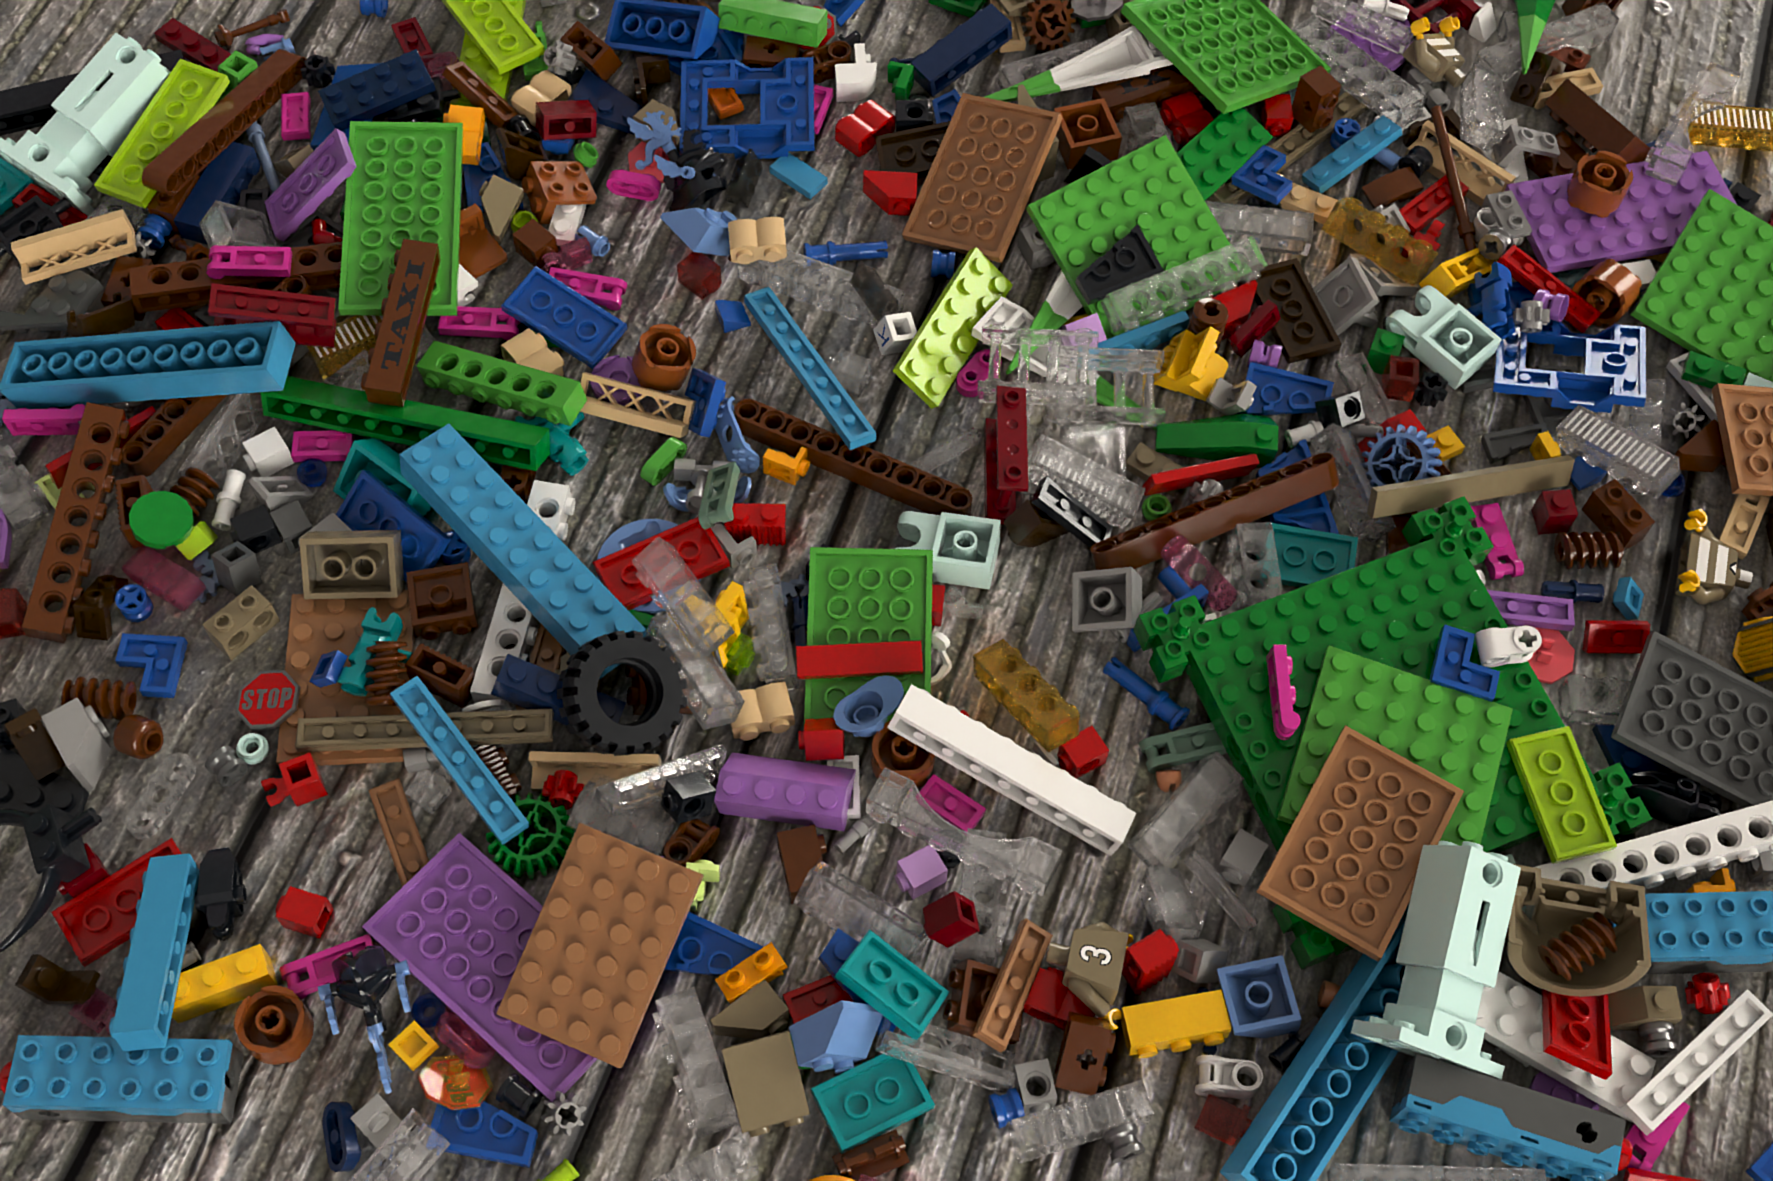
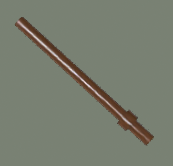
M1434 106L1430 111L1459 222L1457 230L1459 238L1463 239L1466 252L1477 248L1474 239L1476 231L1473 222H1470L1441 106Z

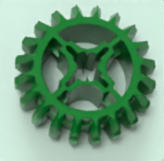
M528 792L525 800H521L520 796L515 794V805L526 817L530 826L512 838L513 842L518 843L519 853L516 854L510 851L505 844L501 845L492 832L486 833V840L490 843L487 849L490 855H495L493 858L494 863L498 866L503 864V871L507 874L514 870L515 876L520 879L524 872L527 871L528 877L533 880L535 871L540 870L542 876L546 877V868L551 866L553 869L558 870L559 864L557 859L563 860L566 855L565 850H568L572 841L571 838L575 834L574 828L571 827L573 824L572 817L566 815L568 812L564 805L553 808L552 803L548 802L542 793L537 799H534L533 794ZM542 817L549 819L556 825V834L550 833L547 828L543 827ZM540 849H544L543 851H541V852H539V853H537V854H534L536 851H538V850H540Z

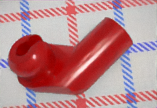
M315 219L312 221L313 242L315 245L342 242L340 236H335L334 233L327 231L325 220Z

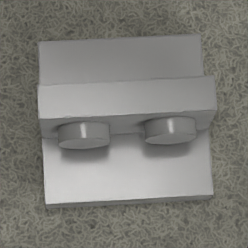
M1350 256L1313 287L1337 336L1353 323L1371 328L1379 321L1374 313V306L1380 301L1357 258Z

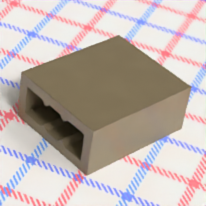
M788 1030L721 1048L742 1133L749 1131L750 1137L770 1132L769 1126L783 1122L785 1128L804 1122L803 1116L809 1115L810 1111Z

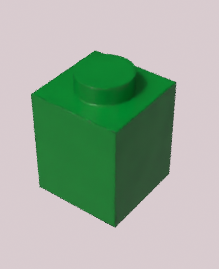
M1377 328L1363 369L1390 377L1398 360L1405 336Z

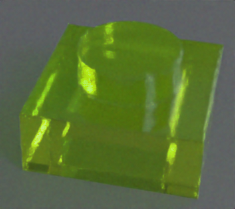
M741 633L727 653L728 672L739 676L744 667L748 668L751 665L755 656L751 637Z

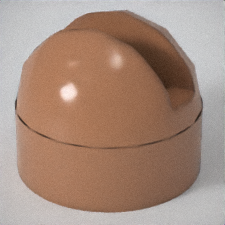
M1181 770L1156 771V782L1162 791L1167 793L1170 788L1174 792L1180 787L1182 780Z
M1324 980L1318 995V1007L1327 1009L1341 987L1333 982Z

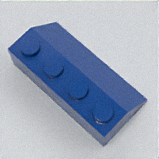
M615 0L605 43L612 49L697 59L714 44L720 18L706 6L655 0Z

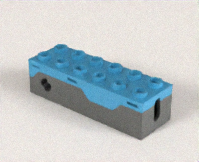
M1773 891L1645 894L1651 967L1646 974L1773 972ZM1607 919L1608 922L1611 924L1612 928L1618 926L1614 924L1610 919Z
M18 1035L13 1060L3 1066L0 1072V1089L5 1094L2 1105L21 1119L232 1124L244 1055L230 1040L167 1038L165 1048L123 1051L115 1038Z
M1416 1054L1400 1069L1389 1121L1399 1124L1398 1128L1405 1132L1418 1134L1421 1131L1433 1135V1140L1439 1143L1453 1145L1456 1142L1467 1146V1151L1482 1156H1487L1490 1153L1502 1157L1501 1161L1505 1164L1522 1167L1524 1164L1536 1168L1537 1174L1549 1178L1561 1176L1571 1179V1181H1607L1616 1176L1618 1171L1625 1169L1630 1163L1633 1147L1629 1139L1623 1138L1626 1119L1421 1054Z

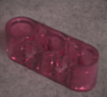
M145 545L121 567L122 571L135 583L181 611H186L206 590L204 583L194 574Z

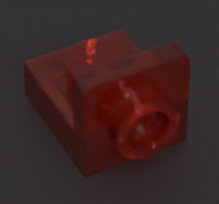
M1208 1094L1194 1128L1233 1146L1239 1137H1243L1252 1123V1119L1247 1118L1251 1107L1244 1104L1240 1109Z

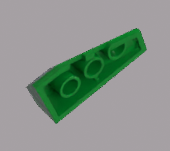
M1249 414L1157 424L1155 451L1212 461L1254 453L1257 454L1260 462L1257 467L1262 468L1266 464L1272 463L1278 451V425L1272 418Z

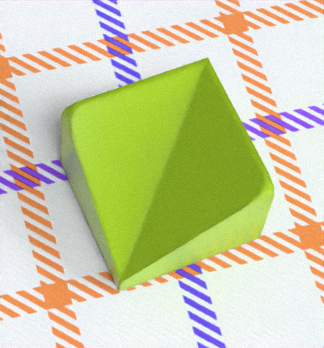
M200 521L193 527L190 536L176 547L186 559L192 560L210 546L218 536L205 521Z

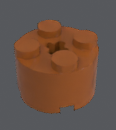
M1597 151L1596 155L1588 156V153L1579 160L1567 187V201L1572 207L1595 214L1601 218H1606L1621 205L1632 183L1633 172L1632 170L1629 172L1626 167L1627 162L1619 155L1608 151Z
M1606 259L1604 262H1600L1591 268L1574 285L1572 290L1602 313L1592 325H1613L1636 304L1639 299L1642 282L1638 276L1634 275L1625 266L1613 259Z
M669 324L653 325L641 335L632 358V369L641 387L659 391L679 390L682 387L696 357V347L689 335L686 338L680 333L681 329Z
M889 720L885 723L884 728L879 732L877 731L873 737L871 765L874 775L882 787L896 791H910L923 787L933 773L935 755L888 729L887 726L891 721Z
M278 985L260 988L261 991L252 996H247L239 1005L234 1018L235 1031L242 1045L254 1058L266 1064L278 1065L297 1061L308 1047L314 1031L312 1014L302 1000L289 988Z

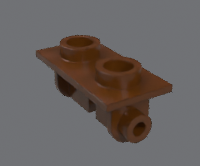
M897 1130L869 1140L843 1154L839 1153L832 1156L839 1175L855 1181H867L910 1163L905 1151L906 1145L902 1136L898 1135Z

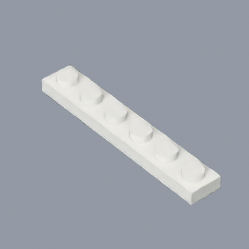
M1747 989L1620 1109L1646 1136L1649 1135L1773 1016V1013Z

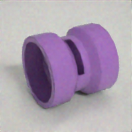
M1539 289L1533 300L1543 302V309H1550L1551 320L1561 322L1564 319L1569 306V295L1561 293L1553 295L1548 290Z
M1254 339L1247 367H1249L1250 362L1277 368L1282 346L1276 344L1268 346L1263 341Z

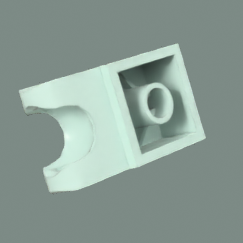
M1430 285L1421 288L1415 297V307L1422 316H1413L1400 309L1394 311L1386 318V330L1405 336L1403 346L1434 373H1439L1443 380L1448 381V385L1454 390L1493 358L1502 341L1499 336L1459 303L1455 305Z
M905 511L898 519L897 528L902 538L917 544L911 547H896L895 549L933 550L932 581L990 590L1000 545L1001 520L947 512L935 515Z

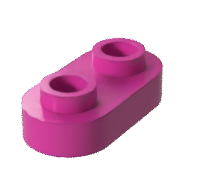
M623 169L611 171L606 182L607 188L616 195L646 201L656 200L662 187L659 180L651 174L629 172Z
M983 349L977 352L957 374V391L965 397L980 395L1000 373L1001 356L994 353V350Z

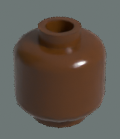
M138 714L124 717L115 727L113 742L117 751L140 760L152 757L161 749L164 741L160 724Z

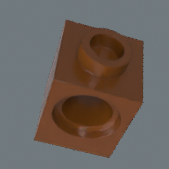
M534 219L512 234L516 252L534 267L542 268L545 264L552 262L559 254L556 237Z

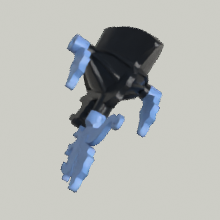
M647 111V118L644 117L643 121L651 125L653 131L650 130L648 125L641 124L630 117L627 118L630 131L635 134L636 138H641L643 141L649 140L645 147V161L638 160L635 166L638 170L645 169L646 166L653 162L654 156L657 162V169L661 170L664 175L663 181L666 184V188L673 192L670 212L697 208L713 196L728 189L726 177L723 176L721 178L720 175L716 176L715 174L724 163V159L720 158L719 152H714L712 147L706 150V143L704 142L694 143V138L700 134V130L684 131L682 138L683 153L679 155L672 141V136L677 135L681 137L680 131L682 128L678 127L676 130L671 131V127L676 123V121H673V117L670 116L669 123L664 125V119L660 118L661 115H665L663 111L653 112L652 114ZM662 146L670 161L659 155H654V151Z
M366 946L364 950L359 951L354 957L352 951L334 960L332 967L336 982L318 986V993L321 1001H325L328 1021L333 1035L339 1034L334 997L339 996L344 1002L364 1009L363 1014L369 1040L377 1053L381 1081L385 1094L392 1093L390 1084L392 1080L387 1061V1050L384 1047V1038L382 1036V1032L387 1031V1023L383 1018L382 1005L379 1001L388 991L392 980L396 978L404 1012L411 1011L405 984V976L410 975V969L407 960L387 966L381 946Z

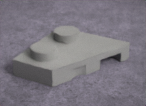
M1349 254L1347 257L1357 258L1378 297L1383 295L1414 296L1419 288L1413 282L1406 284L1396 280L1395 277L1398 274L1396 271L1383 265L1370 255Z

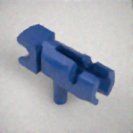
M1493 262L1491 274L1487 278H1483L1480 272L1475 274V286L1481 292L1482 300L1466 310L1475 317L1483 313L1482 323L1501 339H1505L1515 333L1514 318L1511 317L1513 315V308L1511 307L1508 288L1513 285L1512 276L1506 266L1499 262Z

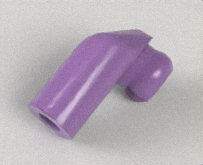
M261 34L250 37L245 42V45H247L246 52L249 55H260V47L280 42L284 36Z

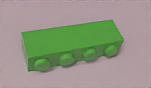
M722 0L718 4L719 29L817 48L827 35L828 10L779 0Z

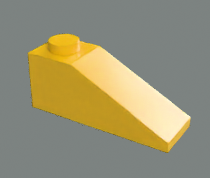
M1476 248L1441 263L1419 285L1421 288L1430 285L1450 299L1468 288L1470 283H1475L1474 276L1477 272L1482 273L1483 278L1490 274L1492 271L1491 265L1493 262H1497V260L1484 258L1480 254L1479 249Z

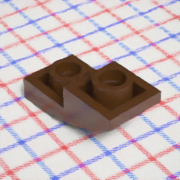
M1409 166L1386 174L1364 185L1362 192L1374 209L1381 204L1383 207H1386L1396 200L1401 203L1422 191L1424 186Z

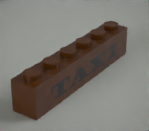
M1169 65L1151 70L1148 75L1094 85L1092 100L1104 98L1114 121L1119 123L1124 119L1143 115L1148 111L1160 108L1164 100L1188 91L1193 92L1195 95L1202 93L1174 65Z
M403 239L401 250L397 249L395 252L394 274L390 273L388 278L389 295L388 298H383L381 305L383 318L381 322L376 324L375 347L370 348L368 354V364L370 367L368 373H363L361 388L365 390L368 402L404 407L441 262L438 244Z

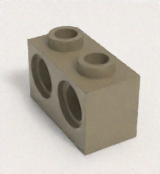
M251 585L204 622L202 626L211 641L232 661L280 622V619L272 604Z

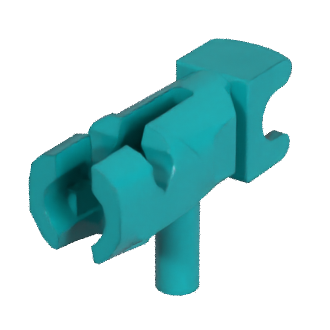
M579 412L571 426L561 423L557 425L537 416L532 420H526L522 416L515 418V422L549 428V457L556 463L561 462L560 467L570 476L580 472L588 463L589 459L585 456L586 450L577 438L569 436V430L585 419L582 412Z
M374 607L367 611L361 624L363 632L348 657L351 667H344L337 680V683L342 684L341 689L346 693L366 696L369 692L365 690V686L374 683V681L366 678L365 674L375 670V668L366 665V660L374 658L375 655L366 652V648L375 645L373 641L398 640L403 629V623L397 613H391L388 619L382 622L380 617L376 615L377 611ZM398 649V652L407 655V659L399 662L406 664L413 652Z

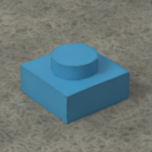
M1631 577L1619 578L1617 589L1613 594V603L1627 620L1638 619L1644 593Z

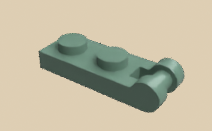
M735 461L708 471L698 519L703 529L714 527L715 523L720 521L726 523L734 519L732 507L740 469Z
M1212 722L1151 736L1139 742L1141 752L1146 754L1147 757L1146 766L1149 773H1156V771L1164 770L1165 768L1227 754ZM1165 747L1167 754L1159 756L1158 749Z

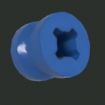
M360 0L362 15L370 16L371 14H376L377 17L385 18L388 10V0Z
M1350 118L1337 120L1330 137L1331 146L1335 150L1360 132V125Z
M148 214L144 219L145 225L138 229L136 235L138 232H141V238L145 241L152 239L149 245L150 248L161 249L165 244L164 238L171 234L173 228L163 217Z
M933 250L931 277L937 278L939 275L946 276L947 279L953 277L955 251L941 253L940 250Z
M454 530L445 532L451 538V541L441 555L442 562L446 566L469 562L471 558L469 546Z
M129 584L122 587L116 593L115 603L126 620L141 622L152 614L153 602L142 586Z
M1015 1087L1008 1089L1006 1094L1003 1095L996 1093L988 1095L991 1114L998 1129L1006 1127L1007 1123L1011 1121L1017 1123L1025 1121L1023 1104Z

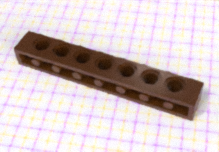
M342 242L291 247L292 262L290 275H302L306 279L311 291L340 287ZM209 258L129 268L131 297L137 313L209 304L211 283L273 290L285 277L224 276L221 279H213L206 274L207 265L211 262Z
M86 402L22 624V629L27 637L65 643L67 634H73L75 628L73 604L84 593V588L81 587L83 577L89 576L92 566V559H89L91 548H97L100 532L96 531L99 520L104 521L107 513V503H104L106 494L112 493L114 488L115 476L112 475L115 465H120L123 449L120 448L122 438L127 439L130 430V421L126 420L123 409ZM99 436L110 437L105 443L95 442ZM92 463L102 464L98 470L87 469ZM85 490L95 492L89 498L79 497L80 493ZM82 517L87 519L86 523L81 526L71 525L72 521L76 518ZM75 545L79 547L78 551L74 554L68 555L63 553L64 549L68 546ZM60 574L71 575V578L65 583L55 582L56 577ZM60 602L63 604L59 611H47V607L51 603Z

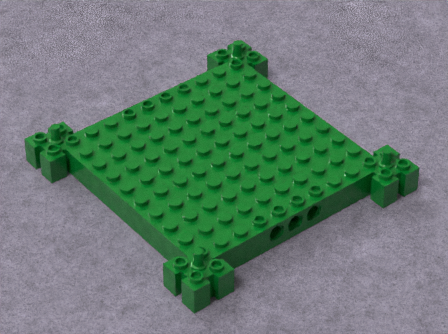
M1465 496L1444 503L1437 513L1434 508H1430L1412 515L1401 531L1410 546L1406 549L1203 623L1206 615L1195 595L1172 603L1167 615L1162 607L1138 616L1133 631L1143 651L1151 648L1153 650L1149 664L1159 684L1181 676L1184 669L1186 670L1277 852L1291 827V824L1279 821L1277 817L1324 653L1328 645L1429 680L1440 631L1444 625L1473 634L1488 628H1508L1473 567L1482 563L1494 546L1483 527L1473 528L1471 525L1476 515ZM1474 638L1469 662L1481 665ZM1273 645H1286L1287 656H1291L1293 662L1292 674L1289 675L1290 685L1294 686L1296 690V701L1293 705V711L1300 716L1301 722L1288 740L1277 738L1273 727L1266 656ZM1528 661L1491 667V669L1500 671L1495 698L1492 702L1510 707L1513 711L1480 844L1486 853H1500L1541 836L1506 742L1509 739L1565 727ZM1582 756L1616 840L1638 831L1652 820L1641 798L1630 799L1626 792L1632 786V783L1620 762L1599 770L1593 775ZM1278 904L1272 909L1283 934L1293 931L1296 937L1290 948L1301 970L1325 961L1333 952L1337 956L1354 949Z

